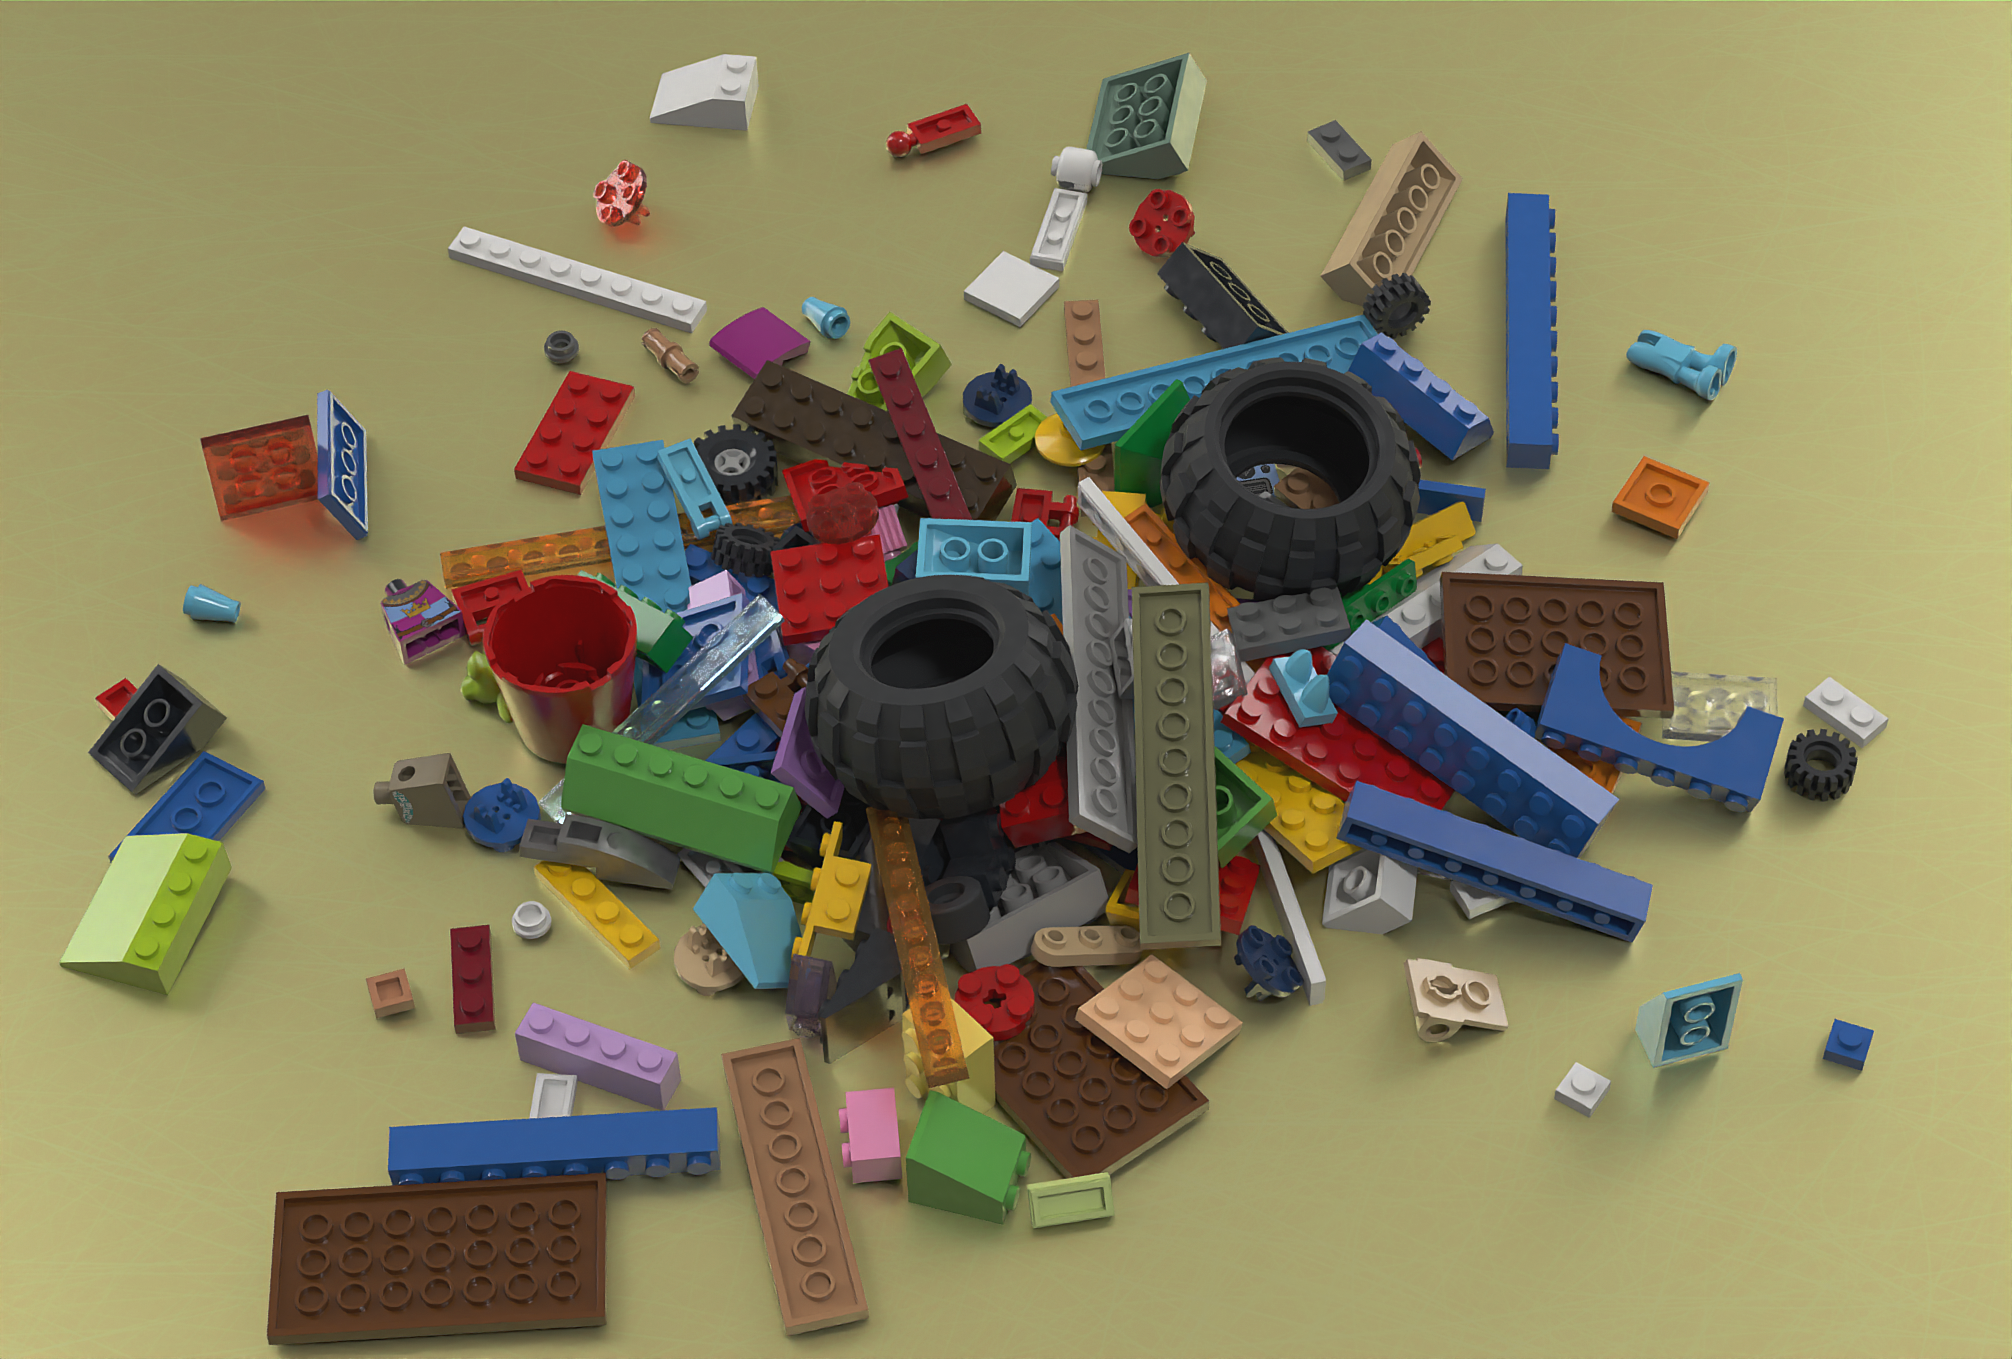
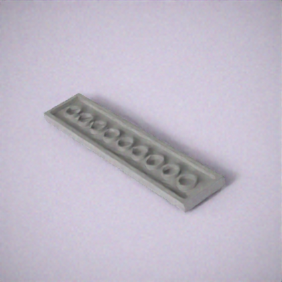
M1069 525L1060 532L1063 636L1070 648L1079 685L1076 696L1078 703L1072 732L1067 742L1069 822L1130 853L1138 847L1133 699L1119 698L1109 641L1124 620L1129 618L1126 557Z

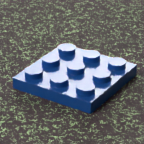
M743 593L676 613L685 620V624L682 627L693 636V639L668 673L643 661L641 716L648 723L748 693L750 600Z

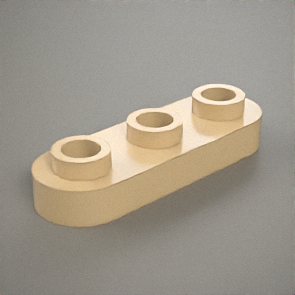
M1128 925L1042 928L1036 932L1031 945L1033 957L1038 962L1051 967L1133 964L1140 959L1143 951L1140 946V933Z

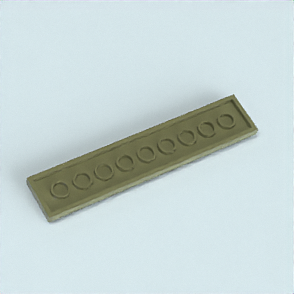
M1192 583L1131 587L1141 950L1221 946L1209 584Z

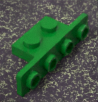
M1406 559L1370 585L1366 584L1351 594L1348 591L1340 592L1350 625L1351 635L1366 619L1372 622L1416 591V568L1413 560ZM1340 643L1325 645L1322 647L1330 651Z

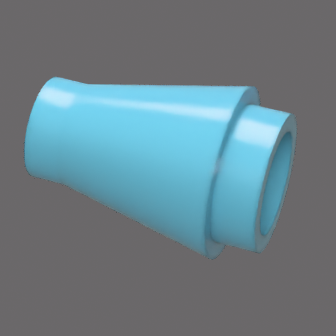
M809 297L804 301L802 313L810 319L824 337L838 339L846 334L850 327V317L843 307L818 300L815 297Z
M202 584L198 587L191 585L184 599L183 613L190 615L192 620L229 621L235 623L239 616L241 602L232 600Z

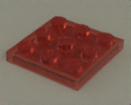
M309 415L200 438L221 521L318 500V455Z

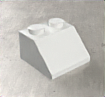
M1365 848L1329 866L1322 925L1331 929L1385 934L1412 922L1418 867Z

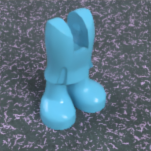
M1643 330L1638 336V342L1632 344L1626 353L1627 359L1636 366L1667 376L1674 383H1681L1694 390L1700 397L1711 401L1717 397L1720 386H1724L1731 375L1737 358V347L1730 344H1722L1715 351L1714 355H1706L1695 351V346L1682 344L1656 331Z

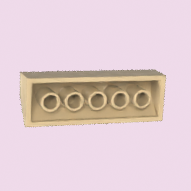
M1422 131L1392 144L1321 274L1322 279L1343 301L1363 306L1364 302H1368L1365 298L1367 294L1374 293L1372 288L1375 285L1378 287L1383 285L1381 280L1384 278L1390 281L1394 274H1398L1399 277L1402 273H1407L1408 276L1413 274L1463 179Z

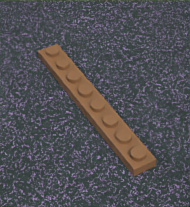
M1064 301L1070 387L1105 379L1099 301ZM1111 443L1106 444L1103 452L1095 460L1077 466L1078 483L1089 477L1101 492H1114V466ZM1080 508L1081 517L1087 516L1085 512Z

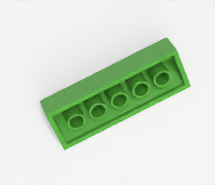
M582 724L567 757L561 800L562 811L611 823L640 835L771 875L776 868L802 808L794 787Z

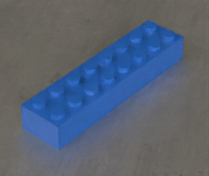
M1367 619L1344 642L1327 674L1330 686L1329 697L1334 704L1527 841L1553 850H1559L1564 854L1579 859L1590 846L1619 801V798Z

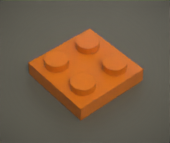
M1643 456L1613 501L1611 512L1678 539L1708 493L1710 482Z

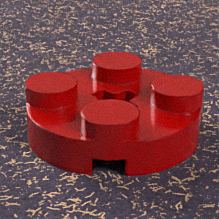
M1011 964L987 966L964 974L959 978L954 1001L993 1037V1041L1012 1038L1025 1029V1023L1033 1016L1035 1011V997L1031 984L1020 974L1016 966ZM991 998L1002 1000L1001 1007L993 1008L992 1004L984 1003Z

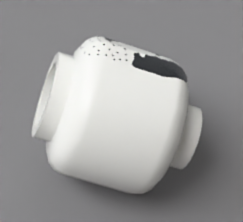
M1066 147L1060 156H1054L1051 175L1056 176L1060 189L1088 193L1093 186L1097 187L1099 185L1102 174V161L1098 160L1095 151Z

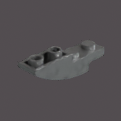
M565 814L563 824L528 819L519 846L520 857L596 868V879L673 889L680 865L679 855L643 835L611 823L572 814Z

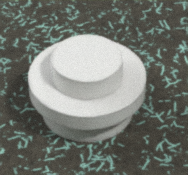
M528 901L522 903L513 914V930L522 938L534 939L541 937L550 929V913L538 902Z

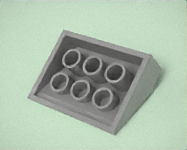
M1051 840L1052 842L1047 845L1045 842H1039L1040 847L1033 848L1030 844L1027 845V848L1018 847L1014 849L1016 858L1015 869L1011 871L1007 881V888L1003 891L997 907L988 908L991 915L988 925L970 939L950 944V953L964 969L971 973L979 968L1010 964L1016 960L1031 956V945L1034 936L1042 928L1079 927L1096 921L1101 914L1106 912V905L1109 901L1100 869L1054 840Z

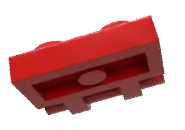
M1017 488L1011 522H1032L1038 518L1060 541V532L1069 525L1073 527L1078 522L1080 512L1077 507L1078 499L1073 495H1067L1064 497L1063 503L1053 502V491ZM1049 520H1058L1060 522L1059 527L1049 526Z

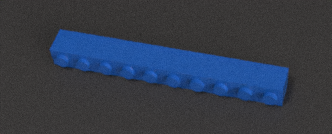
M1508 193L1505 216L1507 468L1549 469L1551 455H1558L1559 434L1552 433V429H1557L1558 408L1552 407V403H1557L1558 382H1552L1551 377L1557 376L1558 357L1551 356V352H1556L1557 331H1551V327H1556L1557 306H1551L1550 303L1556 301L1557 283L1556 281H1550V277L1555 278L1556 257H1550V253H1555L1556 233L1550 232V229L1555 227V209H1549L1548 194Z

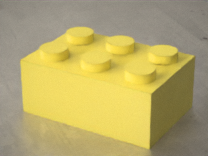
M938 987L902 1014V1038L905 1052L903 1059L906 1068L905 1084L916 1098L922 1097L926 1101L929 1091H936L977 1112L985 1114L996 1106L993 1037L947 993Z

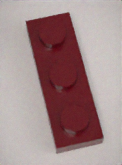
M490 925L450 929L455 1032L456 1034L496 1030Z

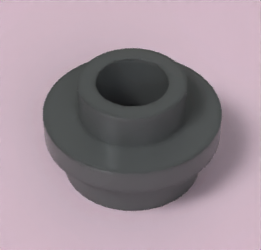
M556 331L548 336L544 345V352L549 360L564 363L571 361L578 355L579 344L570 332Z

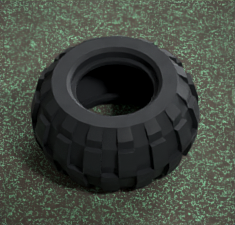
M1281 357L1254 361L1248 370L1237 367L1218 375L1205 386L1200 398L1194 395L1184 406L1172 424L1171 433L1164 447L1160 490L1167 520L1174 521L1173 530L1176 541L1189 560L1195 557L1207 566L1208 577L1228 590L1239 587L1254 593V600L1267 601L1282 595L1292 596L1307 592L1310 595L1315 589L1329 588L1332 590L1336 589L1337 586L1339 592L1344 593L1348 591L1351 594L1368 584L1381 570V566L1386 567L1398 554L1409 536L1420 501L1419 482L1421 472L1414 442L1407 439L1404 420L1384 397L1372 395V386L1349 371L1343 374L1327 367L1326 362L1307 358L1302 359L1301 362H1285ZM1284 464L1299 467L1324 480L1334 491L1339 504L1318 509H1297L1277 505L1255 495L1236 478L1245 471L1260 465Z
M932 575L903 581L884 588L850 608L835 622V626L829 631V634L823 637L819 648H816L809 663L804 709L813 748L817 756L835 780L839 779L851 795L877 810L897 812L900 817L947 819L974 814L1003 804L1015 798V795L1023 789L1034 785L1046 774L1049 766L1055 761L1056 756L1060 754L1064 742L1067 743L1071 735L1078 706L1076 696L1079 685L1068 643L1048 611L1041 612L1031 597L1005 583L991 582L983 577Z

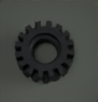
M1402 273L1400 277L1398 274L1392 275L1390 281L1387 278L1381 280L1383 285L1380 287L1375 285L1372 288L1374 293H1368L1365 297L1368 302L1363 303V314L1378 334L1382 332L1385 336H1389L1392 339H1396L1398 333L1401 337L1407 335L1406 330L1409 328L1411 331H1414L1417 328L1415 324L1417 322L1422 324L1425 320L1423 314L1429 313L1430 309L1428 306L1431 305L1429 296L1414 276Z
M726 523L725 526L720 525L717 529L711 559L715 560L714 563L717 566L722 565L724 570L731 569L733 570L732 573L737 575L741 572L745 573L747 577H751L752 574L756 577H763V574L769 576L771 573H774L771 551L780 539L774 537L775 534L772 532L765 533L764 528H753L751 524L743 526L741 523H735L734 526L731 523Z
M1814 729L1807 730L1806 737L1803 733L1797 735L1796 741L1792 740L1790 743L1784 767L1785 778H1789L1788 785L1790 788L1797 786L1796 793L1802 796L1804 792L1809 793L1808 799L1813 801L1815 795H1819L1821 802L1828 801L1830 794L1834 800L1840 798L1841 792L1846 794L1849 791V787L1852 786L1858 757H1855V748H1849L1850 741L1847 738L1839 741L1840 734L1837 732H1833L1832 737L1827 736V729H1820L1819 735L1815 734ZM1823 760L1830 763L1835 769L1829 771L1817 770L1811 767L1807 761Z

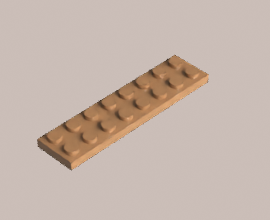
M800 1038L721 1054L786 1335L790 1336L868 1319V1306Z

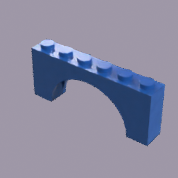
M1565 643L1554 667L1536 724L1535 738L1540 739L1544 745L1551 748H1566L1578 752V755L1585 760H1601L1612 764L1620 772L1626 774L1638 773L1650 777L1654 783L1660 786L1682 788L1695 798H1710L1722 802L1725 807L1732 811H1753L1761 800L1784 718L1747 706L1739 717L1736 727L1722 738L1713 742L1697 746H1674L1654 741L1630 728L1610 707L1600 682L1599 671L1602 656Z

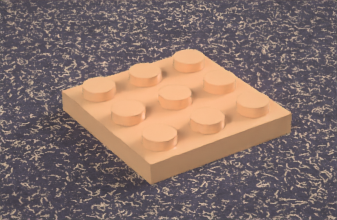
M1150 955L1080 1006L1075 1020L1166 1089L1237 1036L1243 1024L1242 1021L1154 955Z

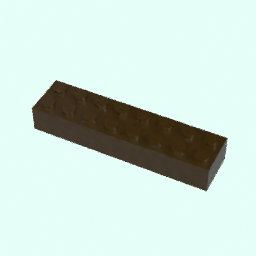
M769 360L765 362L731 415L734 424H740L741 430L746 431L748 426L755 428L756 435L763 432L767 435V441L771 440L773 442L776 453L801 464L813 459L827 460L829 466L841 467L844 462L868 465L869 470L874 472H882L885 467L898 468L908 498L899 500L897 504L899 507L924 518H931L888 411ZM937 433L972 520L996 521L1017 486L1011 464Z

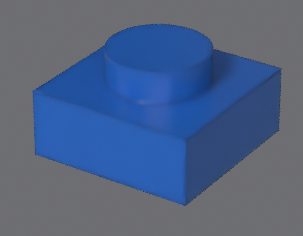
M1835 1019L1823 1059L1862 1071L1874 1030Z

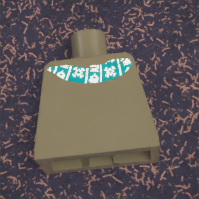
M451 753L399 760L394 764L390 781L376 782L373 792L377 805L394 804L402 822L406 824L448 828H464L463 814L465 805L471 798Z

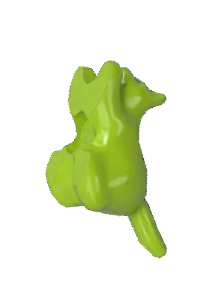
M484 650L482 654L475 651L467 663L466 669L468 674L461 683L460 688L463 697L468 701L477 700L484 704L496 702L499 715L506 723H512L513 719L487 662Z

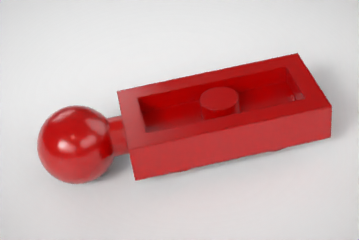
M964 104L908 123L907 133L895 131L888 136L886 148L892 156L897 158L908 155L913 146H916L919 152L924 154L981 134V123L968 104Z

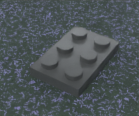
M1338 586L1332 590L1329 588L1315 589L1310 595L1308 592L1292 596L1282 595L1272 600L1256 603L1246 602L1236 607L1227 608L1240 662L1294 652L1300 649L1345 642L1351 636L1350 625Z

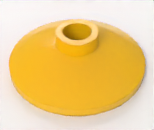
M1057 413L1043 420L1035 433V445L1038 452L1049 462L1060 466L1074 467L1087 464L1100 456L1106 446L1104 444L1080 450Z

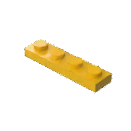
M544 860L534 866L535 876L629 970L661 949L660 940L599 879H596V876L585 866Z

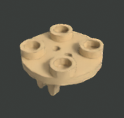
M703 922L701 926L690 927L689 931L680 938L674 949V966L679 977L690 987L696 988V991L701 995H713L717 991L736 985L745 977Z

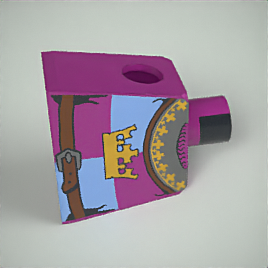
M395 579L386 586L385 594L388 597L384 598L380 603L383 618L404 666L466 635L462 611L428 580H421L407 586L402 579Z

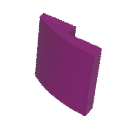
M761 307L725 326L710 339L709 346L755 379L767 360L782 366L784 360L808 353L811 341L766 308Z

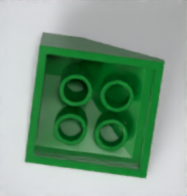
M1176 379L1114 444V492L1146 494V504L1150 508L1163 503L1160 480L1164 447L1171 433L1173 422L1184 406L1190 401L1182 381Z

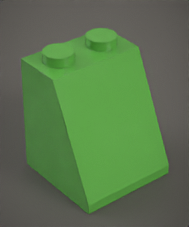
M930 1090L906 1155L908 1201L1003 1225L1008 1210L1014 1211L1016 1209L1020 1194V1187L1016 1186L1019 1177H1026L1030 1167L1031 1153L1026 1152V1136L939 1092Z

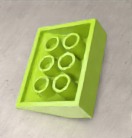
M188 833L125 836L59 962L60 966L168 995L232 868L223 842Z

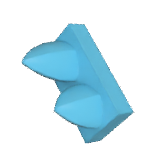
M1300 649L1290 657L1273 659L1269 670L1299 727L1333 723L1338 712L1329 697V677L1327 675H1317L1312 665L1310 651Z

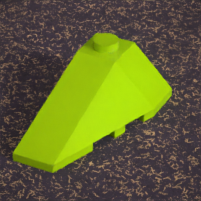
M889 312L867 338L863 347L865 353L859 367H855L851 375L853 381L847 394L888 411L868 360L899 348L903 349L922 397L935 386L952 364L940 344Z

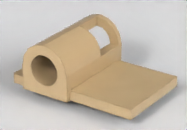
M1416 958L1415 960L1407 959L1404 962L1405 976L1417 1032L1422 1040L1427 1042L1444 1041L1453 1036L1463 1024L1499 1031H1506L1509 1027L1497 975L1455 968L1450 963ZM1445 1024L1447 1030L1440 1034H1431L1430 1026Z

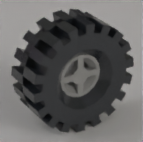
M733 424L732 430H726L725 425L718 426L717 433H713L710 429L704 432V440L698 437L694 441V446L726 508L733 509V514H741L740 508L745 507L748 512L756 510L755 503L758 502L763 506L768 502L767 495L773 497L776 492L775 486H778L779 482L777 456L774 444L771 440L767 441L766 434L760 432L756 435L755 428L750 426L744 431L741 430L740 424Z

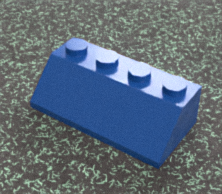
M1381 332L1361 343L1348 371L1372 386L1373 396L1384 397L1397 410L1407 425L1451 460L1458 458L1492 437L1494 431L1489 417L1482 413L1474 403L1466 400L1453 390L1446 381L1438 378L1428 370L1420 360L1413 358L1399 347L1392 338L1385 336Z

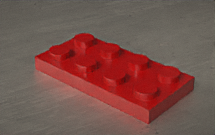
M569 371L515 466V478L582 495L595 471L592 451L607 449L635 398L634 386Z

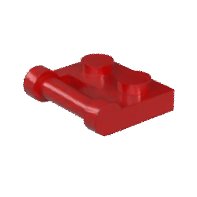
M522 569L451 590L455 605L462 611L465 632L470 646L481 644V639H483L486 623L477 625L475 621L488 618L493 608L508 593H511L513 596L529 587Z

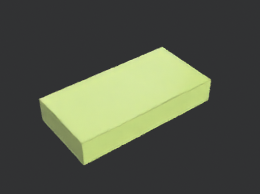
M1108 1172L1027 1185L1033 1228L1115 1216L1111 1180Z

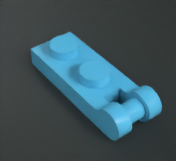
M691 438L657 451V458L698 540L708 537L710 535L709 532L718 529L720 525L725 526L726 523L733 525L731 516ZM711 508L714 515L704 518L701 511Z

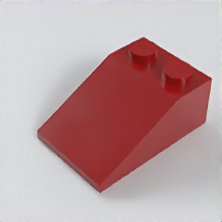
M1065 742L1060 754L1056 756L1055 761L1049 766V770L1034 785L1020 791L1015 795V798L999 805L1001 827L1015 848L1087 832L1069 822L1067 743Z

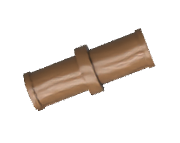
M651 328L644 333L642 345L657 357V362L663 368L670 369L683 383H690L697 377L699 366L684 354L682 347L678 343L670 342L657 328Z

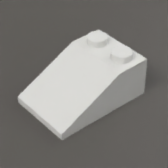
M722 54L662 73L650 115V123L747 131L759 87L756 57Z

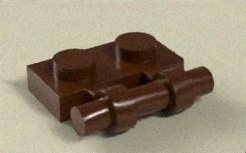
M792 658L787 659L782 666V669L788 674L786 677L780 679L772 671L748 685V693L742 695L743 700L780 738L783 734L794 694L800 689L806 688L809 668L804 664H798Z

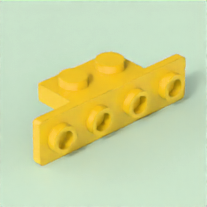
M1457 502L1413 523L1409 536L1398 554L1386 567L1382 565L1381 570L1368 584L1370 585L1406 559L1415 562L1416 577L1422 575V568L1430 564L1435 567L1453 559L1452 554L1464 548L1461 541L1476 534L1465 503Z
M834 821L831 834L824 833L820 847V856L824 857L822 868L815 867L810 886V890L815 891L812 903L805 902L801 925L806 927L803 938L796 936L791 954V960L797 961V975H806L817 933L849 940L854 939L871 875L872 864L838 857L842 843V823Z

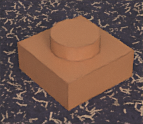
M405 968L366 978L376 1019L415 1008Z

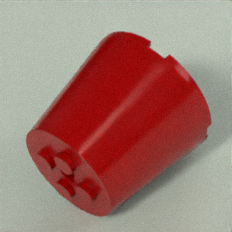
M555 575L530 581V587L513 596L511 593H508L503 597L488 616L483 632V646L487 662L526 747L543 759L566 764L568 754L582 724L625 736L631 713L637 647V624L631 606H627L618 596L617 590L589 577Z

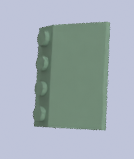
M1190 53L1113 75L1102 80L1086 148L1095 151L1098 160L1102 161V174L1161 179L1172 175H1179L1189 170L1207 83L1206 78Z

